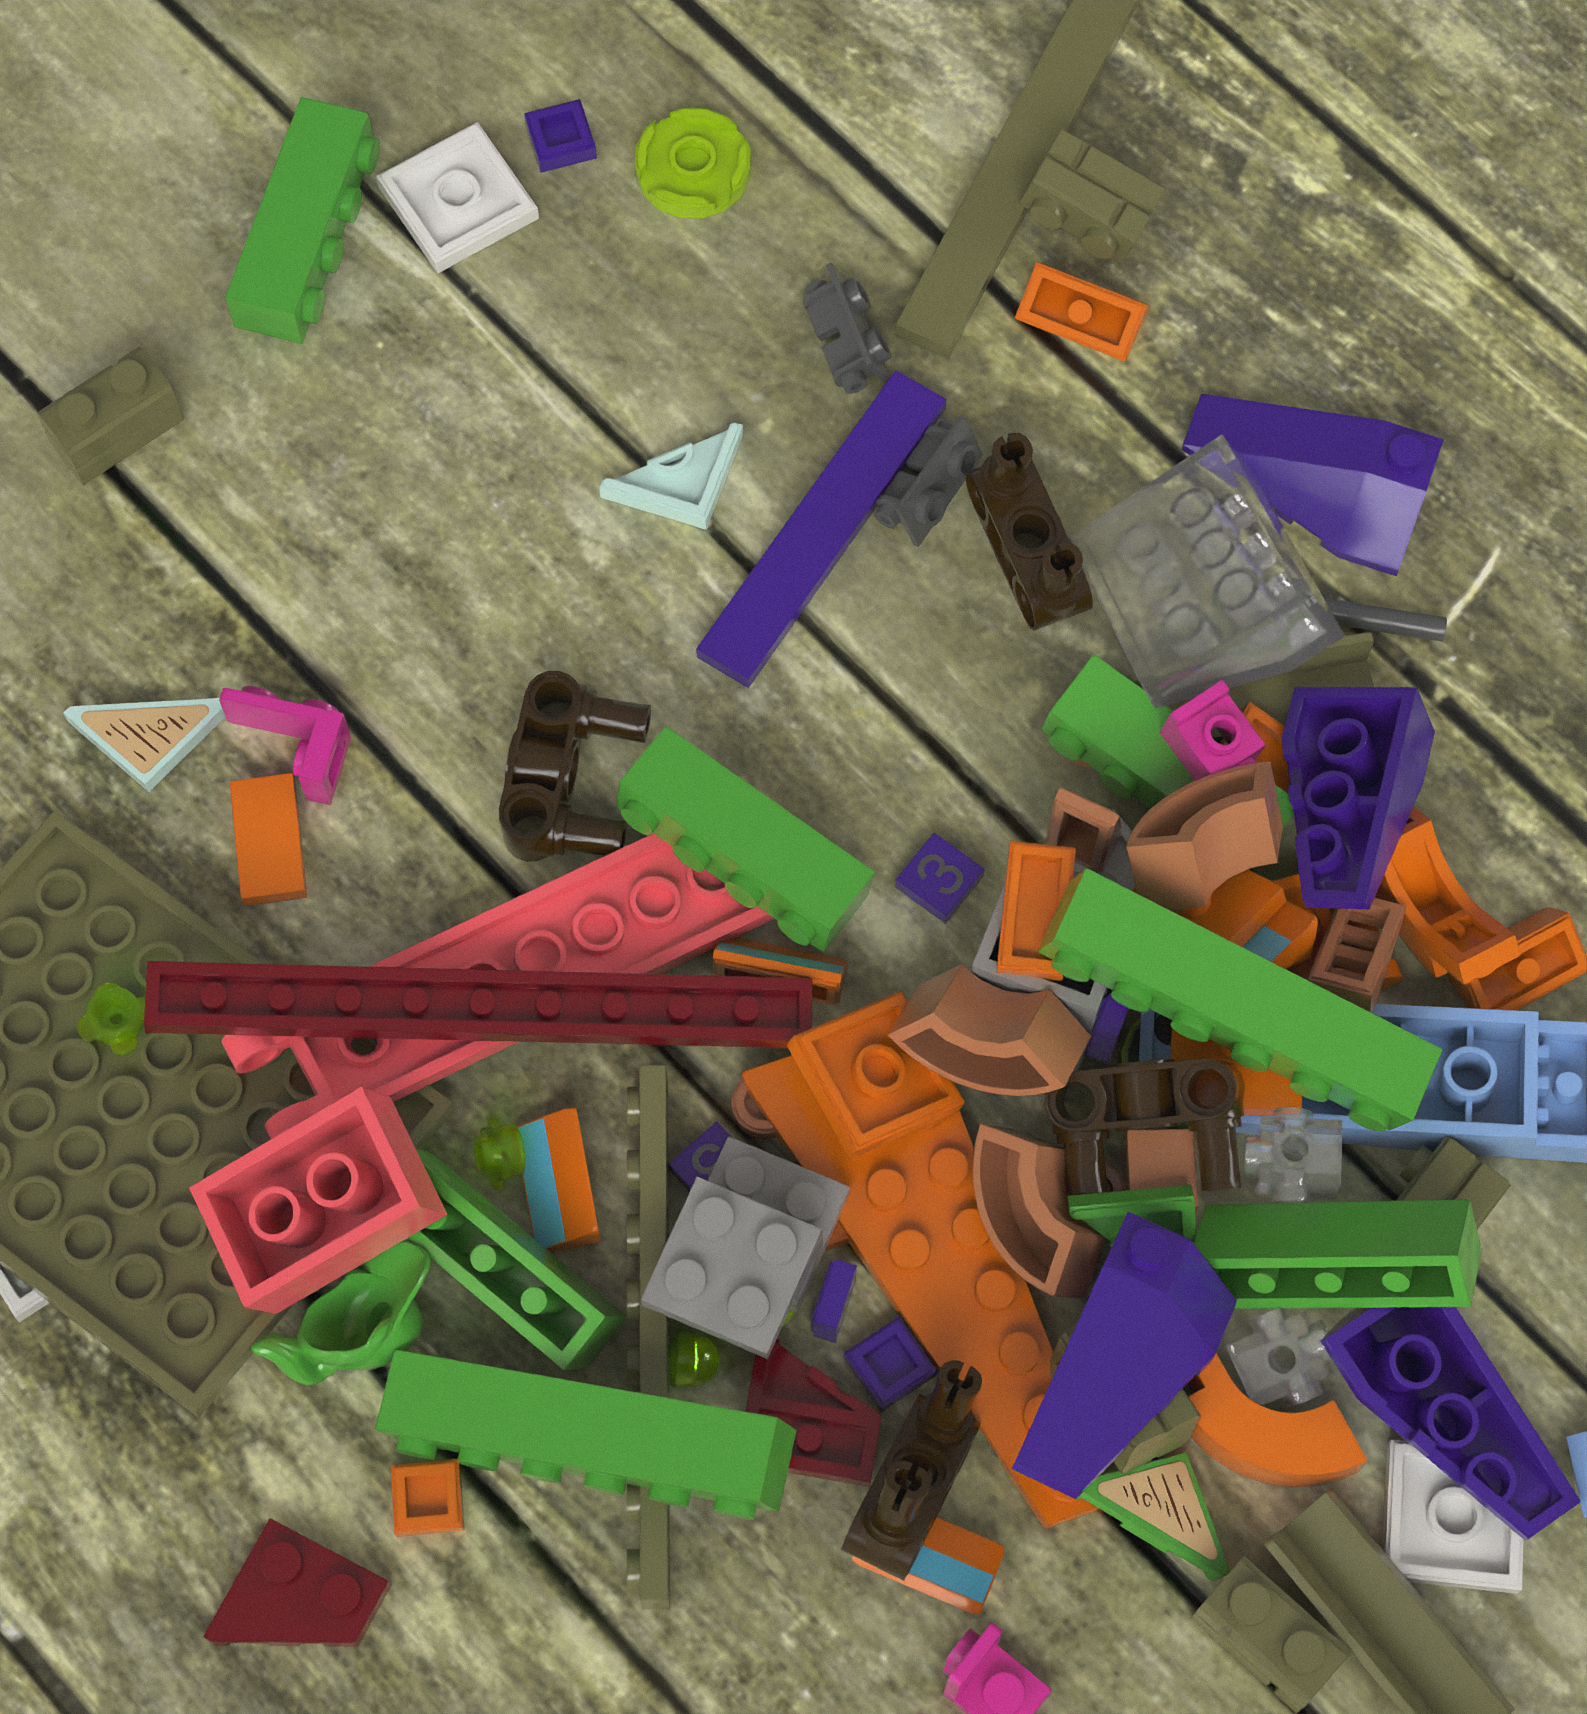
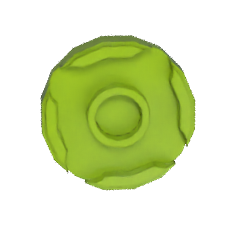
M681 108L669 112L670 117L662 119L659 123L655 120L647 126L635 148V177L643 196L658 210L678 218L703 219L724 212L742 197L750 181L751 148L746 137L744 139L743 135L737 130V125L729 117L707 108Z

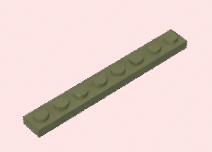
M639 1065V1087H627L628 1126H640V1150H627L628 1190H640V1214H627V1253L640 1254V1279H627L628 1320H640V1345H627V1385L640 1386V1393L669 1398V1317L642 1306L641 1303L644 1291L669 1239L668 1079L666 1065ZM627 1484V1521L640 1522V1549H627V1591H640V1602L643 1610L670 1609V1505L648 1499L650 1488Z

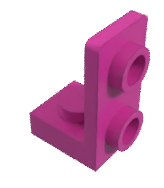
M245 686L241 691L223 688L219 702L228 722L301 738L294 757L293 774L298 776L306 800L331 805L351 740L344 713H340L331 704L320 700L306 699L302 704L281 700L274 693L260 687Z
M993 1622L981 1636L970 1628L945 1660L946 1665L942 1669L949 1676L943 1695L966 1714H1035L1052 1689L998 1646L1003 1630Z

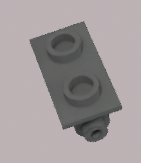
M829 263L826 267L832 281L827 283L825 280H817L810 283L805 288L806 297L803 300V304L816 335L821 341L838 332L840 333V338L822 347L835 384L843 387L846 393L852 394L863 390L868 384L866 378L874 374L887 383L891 376L885 361L891 359L892 356L882 333L876 326L870 327L864 313L871 308L868 295L857 277L853 276L848 279L832 263Z
M960 416L954 425L941 420L937 426H929L921 441L906 460L909 469L920 472L918 477L899 471L883 495H880L876 501V505L879 508L875 513L876 519L891 529H894L898 523L903 524L914 546L919 547L932 527L941 521L946 507L966 480V472L975 469L983 455L965 417Z

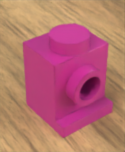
M1223 679L1173 711L1159 732L1194 781L1219 771L1257 763L1255 760L1266 746L1228 695L1230 688ZM1216 728L1228 744L1222 745L1214 741L1211 736V730Z

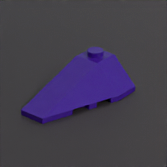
M1201 394L1183 442L1182 450L1239 490L1249 489L1275 507L1274 514L1291 525L1295 521L1322 540L1320 546L1336 557L1397 576L1444 439L1385 420Z
M1417 687L1294 688L1282 734V746L1288 765L1290 785H1288L1289 800L1294 811L1297 834L1295 836V846L1302 900L1306 907L1370 909L1422 788L1435 735V730Z
M1127 1212L1012 1467L1013 1470L1077 1499L1128 1447L1130 1441L1155 1415L1158 1416L1173 1401L1175 1395L1195 1375L1198 1376L1211 1363L1237 1304V1300L1190 1239L1131 1212Z
M1456 1307L1354 1308L1320 1340L1355 1397L1522 1539L1531 1538L1581 1502Z

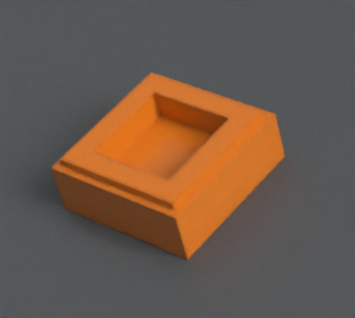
M458 1459L391 1465L394 1533L397 1537L465 1531L461 1464L457 1462Z

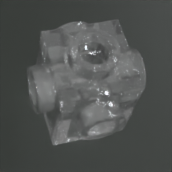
M1292 1107L1274 1109L1273 1117L1261 1116L1257 1128V1136L1245 1135L1243 1173L1248 1176H1256L1255 1195L1270 1196V1203H1311V1198L1336 1199L1341 1187L1342 1120L1313 1119V1112L1311 1110ZM1284 1154H1293L1300 1161H1290L1284 1157Z
M1279 1307L1248 1321L1254 1334L1226 1345L1249 1399L1261 1406L1283 1397L1287 1409L1309 1401L1325 1393L1320 1380L1334 1374L1329 1362L1332 1359L1320 1342L1329 1331L1322 1319L1312 1323L1307 1311L1291 1317L1287 1308ZM1281 1345L1289 1347L1294 1352L1296 1362L1293 1368L1285 1367L1280 1363L1278 1349Z

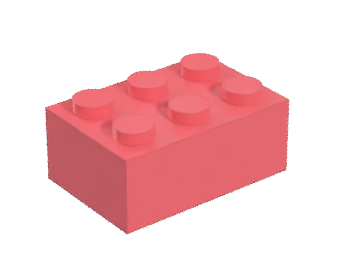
M362 1086L189 1187L244 1308L274 1314L281 1312L448 1215L391 1097Z

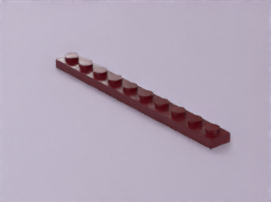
M147 961L144 1011L145 1033L788 1048L787 1044L793 1036L813 1028L812 978Z

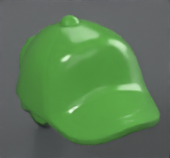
M401 1241L370 1259L359 1269H353L346 1273L338 1286L313 1301L301 1321L296 1337H285L279 1333H272L257 1340L252 1345L251 1351L271 1360L285 1375L304 1385L321 1383L327 1377L335 1374L338 1369L363 1371L386 1366L392 1362L395 1349L407 1351L413 1342L418 1339L422 1331L423 1315L415 1296L428 1274L431 1262L429 1254L420 1246L411 1242Z

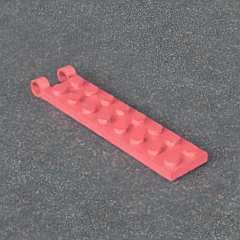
M653 833L369 967L661 974L716 948L720 941L732 940L775 918L758 906L751 909L737 902L727 892L725 883L705 869L702 872H698L686 866L674 854L673 847ZM225 1035L221 1041L237 1073L257 1070L275 1060L283 1050L290 1047L315 1096L290 1105L269 1118L264 1127L270 1139H273L361 1086L391 1097L392 1101L395 1102L518 1042L374 1038L377 1042L375 1050L369 1054L362 1055L356 1053L351 1047L354 1038Z

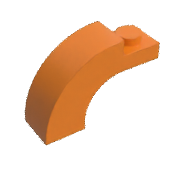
M1413 806L1375 898L1406 905L1405 916L1398 934L1402 941L1433 976L1438 978L1449 972L1465 985L1475 979L1490 975L1496 968L1518 958L1520 952L1516 936L1476 905L1466 894L1443 856L1435 835L1432 820Z
M1217 1353L1211 1363L1183 1387L1189 1386L1193 1394L1188 1397L1201 1415L1191 1438L1209 1456L1240 1475L1271 1485L1310 1487L1325 1485L1354 1475L1368 1461L1334 1400L1318 1408L1298 1413L1278 1412L1265 1408L1253 1402L1237 1388Z

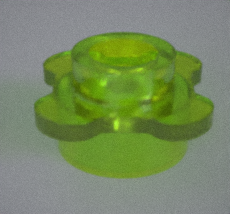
M109 982L100 985L87 1005L86 1015L80 1017L77 1022V1031L80 1037L87 1042L98 1040L109 1045L112 1052L117 1056L132 1054L138 1047L136 1038L144 1025L145 997L136 999L130 991L121 988L116 983ZM115 1014L122 1016V1021L118 1024L110 1022V1018Z
M497 1116L488 1117V1126L481 1128L480 1136H475L474 1156L479 1173L481 1175L489 1174L492 1188L498 1190L503 1188V1179L523 1175L525 1171V1150L521 1133L515 1123L501 1125Z

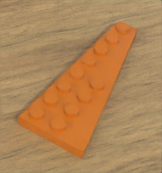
M792 1055L742 1071L741 1080L744 1082L748 1094L751 1095L772 1125L775 1136L781 1145L784 1144L797 1164L850 1187V1195L838 1223L849 1237V1244L898 1315L901 1314L923 1346L924 1353L934 1367L940 1370L944 1363L958 1360L964 1362L959 1375L960 1380L964 1381L970 1366L977 1369L981 1374V1389L971 1406L973 1420L981 1423L980 1431L1000 1458L1001 1466L1044 1529L1101 1510L1084 1499L1075 1500L1012 1469L1051 1383V1365L1049 1361L1053 1350L1026 1280L1015 1272L1002 1258L983 1225L974 1193V1146L960 1110L849 1159Z

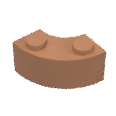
M1271 762L1238 766L1205 776L1174 791L1153 806L1137 823L1126 846L1137 894L1172 912L1184 911L1191 907L1206 906L1213 891L1230 877L1250 868L1277 863L1283 823Z
M963 964L917 985L888 1033V1036L901 1049L935 1073L972 1089L1012 1096L1038 1095L1065 1087L1091 1038V1035L1050 989L1030 994L1004 991L980 980Z
M980 1123L973 1156L974 1193L980 1217L993 1245L1009 1266L1036 1288L1054 1297L1085 1298L1105 1237L1082 1220H1075L1070 1217L1064 1148L1011 1128Z

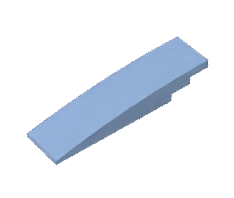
M1376 1004L1373 1014L1443 1049L1413 1121L1392 1130L1386 1129L1385 1132L1373 1131L1352 1121L1348 1117L1349 1109L1329 1099L1326 1102H1318L1302 1096L1301 1118L1244 1115L1241 1117L1242 1127H1235L1236 1133L1409 1150H1419L1424 1145L1432 1152L1447 1137L1454 1139L1474 1155L1587 1163V1022L1539 1020V1012ZM1151 1009L1147 1012H1141L1139 1061L1170 1059L1171 1046L1161 1043L1154 1033L1155 1011Z

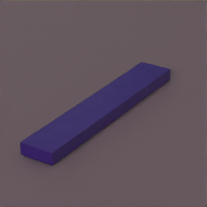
M894 371L696 648L698 659L745 687L749 688L876 509V501L880 495H883L899 471L902 472L907 465L906 460L925 435L927 428L935 425L946 410L947 399L900 372Z

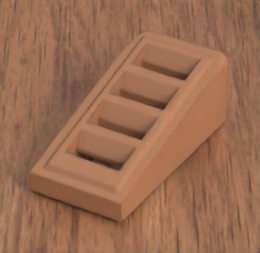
M1059 788L1053 802L1045 845L1076 848L1075 863L1096 873H1103L1121 836L1120 815L1070 790L1066 791Z
M1374 898L1369 910L1335 908L1307 980L1373 1013L1405 916L1406 905ZM1348 921L1382 928V932L1379 933L1347 924ZM1341 943L1347 944V945H1351V946H1355V947H1359V948H1363V949H1367V950H1371V951H1374V952H1370V951H1366V950H1362V949H1358V948H1354V947L1342 945ZM1334 966L1341 967V968H1345V969H1349V970L1356 971V972H1360V973H1364L1365 975L1359 974V973H1355V972H1351V971H1347V970H1343V969H1339V968H1335Z

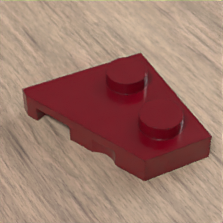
M776 1339L768 1359L755 1354L745 1412L778 1417L797 1430L788 1473L870 1487L882 1415L856 1396L851 1397L836 1386L833 1379L812 1365L810 1367L781 1346L778 1339Z
M269 1518L203 1637L214 1645L229 1646V1643L269 1644L271 1646L323 1644L330 1647H358L392 1584L383 1577Z

